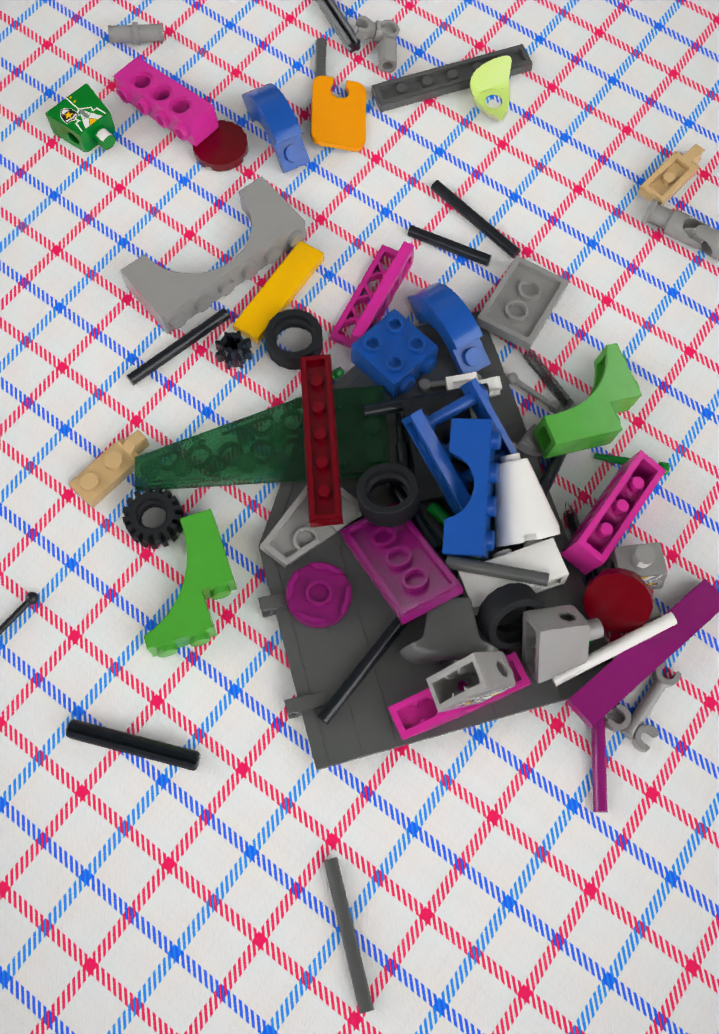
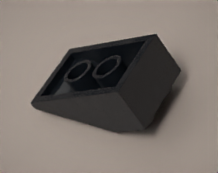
M457 392L402 402L403 419L422 409L424 414L431 415L464 396V393ZM470 408L452 418L472 419ZM451 418L435 427L434 433L440 443L446 444L450 442ZM405 428L413 470L419 484L420 503L445 499ZM452 455L450 461L456 472L462 473L470 468L466 463L454 458ZM474 481L469 483L466 489L469 495L473 494Z

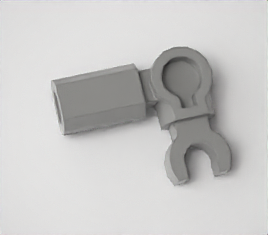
M358 16L355 24L358 27L355 37L360 40L371 38L373 42H377L379 44V71L393 72L397 67L396 39L400 31L399 26L392 20H377L373 22L366 16Z

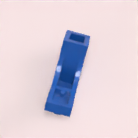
M268 83L242 94L241 96L251 121H258L268 135L282 172L286 173L310 163L300 136L302 130L282 92L274 84Z
M435 283L407 297L419 324L426 323L431 325L441 336L459 375L477 372L491 364L481 343L480 337L483 334L475 318L452 289L444 284Z

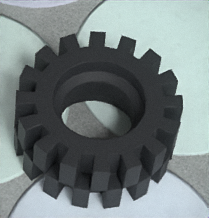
M150 486L144 487L145 493L143 494L137 490L134 492L136 498L133 500L129 497L126 501L129 506H124L122 511L125 515L122 518L127 531L137 544L140 542L142 547L148 548V545H151L153 549H158V544L161 543L164 547L169 546L167 541L172 539L175 542L178 539L176 533H182L183 531L180 518L184 517V512L175 495L172 496L171 491L165 489L163 492L159 486H155L154 491H151ZM154 507L163 509L166 512L163 524L156 528H149L143 525L142 517L147 510Z

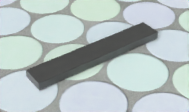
M523 44L374 84L372 85L371 92L381 113L470 88V80L475 70L494 58L506 55L511 57L510 76L531 71L533 63Z

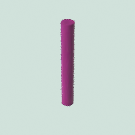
M604 716L591 727L593 812L597 813L608 812Z

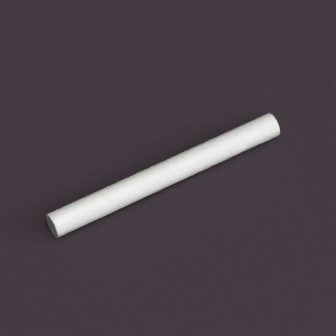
M669 612L589 653L588 660L584 664L555 676L551 680L555 686H558L676 625L677 620L673 613Z

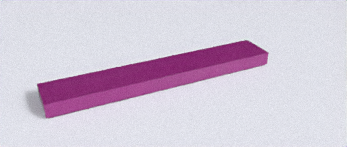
M706 579L702 580L665 613H673L677 620L676 625L620 653L566 701L589 729L719 612V592Z

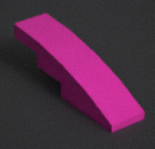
M516 652L505 656L509 667L513 671L515 686L482 703L438 713L430 688H427L388 707L402 740L436 728L531 685ZM464 681L458 682L459 691L464 690L463 686H469Z

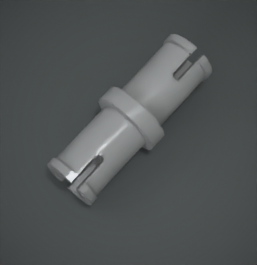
M132 22V25H108L110 44L134 42V45H140V42H164L162 23L138 25V22Z

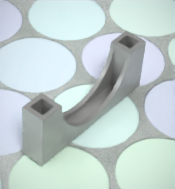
M262 176L239 191L241 208L249 218L252 226L245 247L229 263L208 272L194 274L179 273L155 264L144 254L120 270L128 290L167 334L174 329L184 326L194 315L207 310L213 302L222 296L230 294L236 286L246 279H252L259 270L269 263H275L282 254L294 248L298 242L306 239L305 220Z

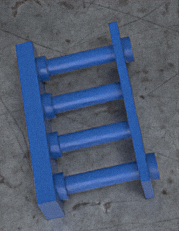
M476 378L460 386L464 396L433 414H424L422 409L401 420L454 515L461 512L469 503L471 497L466 489L468 484L474 481L470 468L462 473L456 472L450 461L452 459V454L449 452L450 442L446 444L440 443L434 433L436 426L472 407L478 419H492L497 426L496 429H501V448L496 450L494 463L501 464L500 457L518 453L489 402L487 389Z

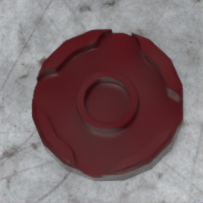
M219 120V128L197 147L193 145L194 156L199 164L203 167H211L213 171L218 172L228 171L239 166L249 151L247 135L243 129L237 124L225 120Z
M623 568L606 569L600 572L598 576L587 583L583 597L585 613L589 619L598 618L602 623L603 629L613 633H628L642 627L650 618L654 602L652 589L648 583L646 585L641 576L634 571Z

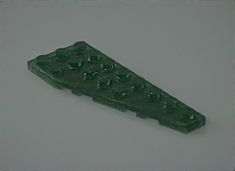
M384 386L334 389L340 478L361 477L366 470L374 465L385 462L391 463L386 414L365 418L363 409L364 405L385 402ZM302 397L135 457L136 490L145 491L144 487L150 486L152 491L155 490V486L165 490L307 481Z

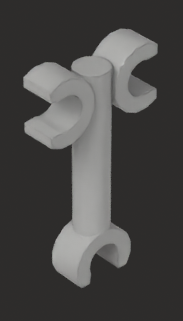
M665 662L652 672L654 681L632 715L627 707L618 704L613 710L621 715V724H617L611 719L605 721L607 729L613 732L621 731L624 736L632 739V744L640 752L645 753L650 749L642 741V733H647L653 738L659 735V731L654 726L642 724L664 690L678 683L681 678L679 671L671 679L665 678L662 674V669L666 665Z

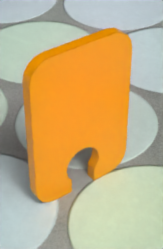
M317 76L312 84L310 137L312 141L317 145L353 152L362 150L366 136L365 87L358 82L347 80L345 91L348 96L346 98H337L330 90L333 86V77Z

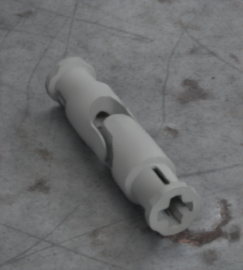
M655 198L652 200L641 221L642 223H650L661 228L664 234L695 249H700L705 254L719 261V230L711 228L706 223L678 209L675 211L658 204V200ZM684 228H695L694 235L689 237Z

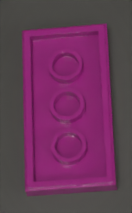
M394 502L386 507L398 505V503ZM363 518L339 530L342 539L402 625L463 593L461 583L411 519L403 525L379 527Z

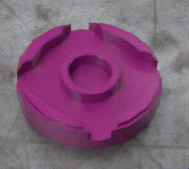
M309 563L300 570H296L287 583L286 603L289 612L299 623L310 628H326L337 624L346 616L351 606L352 587L350 582H348L340 568L329 563Z

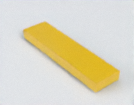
M303 241L298 242L234 322L233 329L236 332L238 330L241 331V335L259 344L265 336V329L269 321L277 313L284 311L324 261V253Z

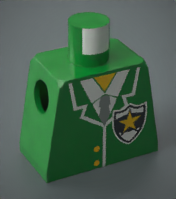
M87 83L45 113L53 133L83 152H89L97 145H100L104 150H109L115 144L116 138L113 135L115 127L111 114Z

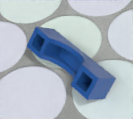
M451 418L449 452L454 458L466 463L470 467L474 478V490L469 503L461 512L444 519L442 554L446 556L488 559L489 551H494L495 531L490 530L491 517H496L497 497L492 496L493 483H498L499 463H494L495 450H500L502 436L501 429H496L497 426L492 419Z

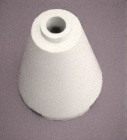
M520 453L500 457L499 481L494 483V496L497 497V514L494 517L496 547L514 545L533 539L538 540L561 534L559 523L528 458L521 459Z

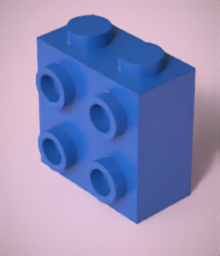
M396 309L392 310L351 345V362L393 400L401 393L406 394L409 392L420 376L423 374L428 375L437 365L438 346Z

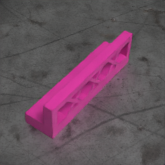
M404 241L399 251L385 245L380 247L332 330L330 340L351 349V345L381 321L413 264L414 245ZM384 256L393 259L387 270H383L381 265ZM382 279L376 291L370 293L368 284ZM369 301L363 314L357 316L355 311L356 305ZM356 324L351 333V338L340 334L344 327Z

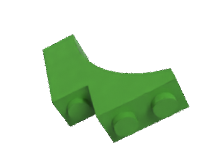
M617 343L606 345L594 361L595 376L589 397L571 409L544 416L533 430L544 459L608 445L623 430L620 418L616 413L629 411L642 394Z
M211 509L180 518L187 548L185 578L181 591L171 610L153 630L144 636L147 650L153 657L157 655L160 658L176 654L178 648L190 644L192 647H197L210 642V638L217 636L206 599L211 597L214 600L222 599L229 596L231 591L237 589Z

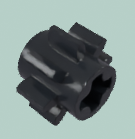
M239 330L236 333L224 332L221 341H215L216 349L218 350L215 353L217 361L222 362L225 360L228 370L231 367L243 369L246 359L252 360L253 358L250 350L252 347L251 339L246 338L243 340Z

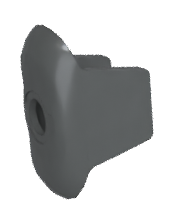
M454 597L427 612L423 637L402 648L399 654L408 662L416 665L450 666L474 652H497L499 650L480 639L471 599Z

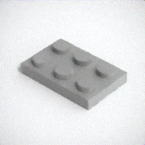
M516 255L478 315L476 322L479 327L529 351L566 290L569 281Z

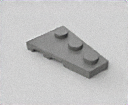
M306 485L260 544L259 549L286 568L338 533L339 530L362 517L358 499L341 487L344 524L310 527Z

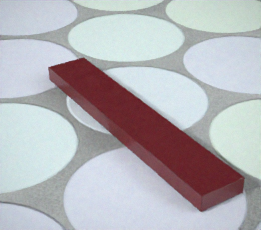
M331 354L300 357L310 527L344 524Z

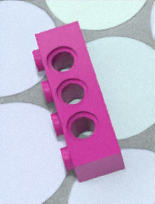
M139 57L133 59L113 76L117 85V94L123 102L132 104L143 115H148L156 120L162 128H168L173 131L182 141L186 140L197 147L219 128L214 105Z
M642 450L622 464L560 553L561 556L584 575L604 564L666 470Z

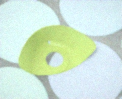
M507 55L494 58L475 70L470 80L472 101L476 107L499 122L505 117L510 102L509 77L512 60ZM490 95H496L501 98L502 104L497 108H491L486 105L485 99Z

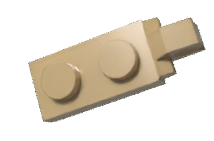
M695 144L684 155L681 152H675L640 186L638 194L650 203L655 198L658 200V204L664 206L699 170L700 166L697 163L701 160L700 157L705 149Z
M137 430L127 437L126 440L123 438L119 439L117 443H113L69 483V486L91 508H94L139 467L138 462L142 459L140 453L150 445L147 438Z

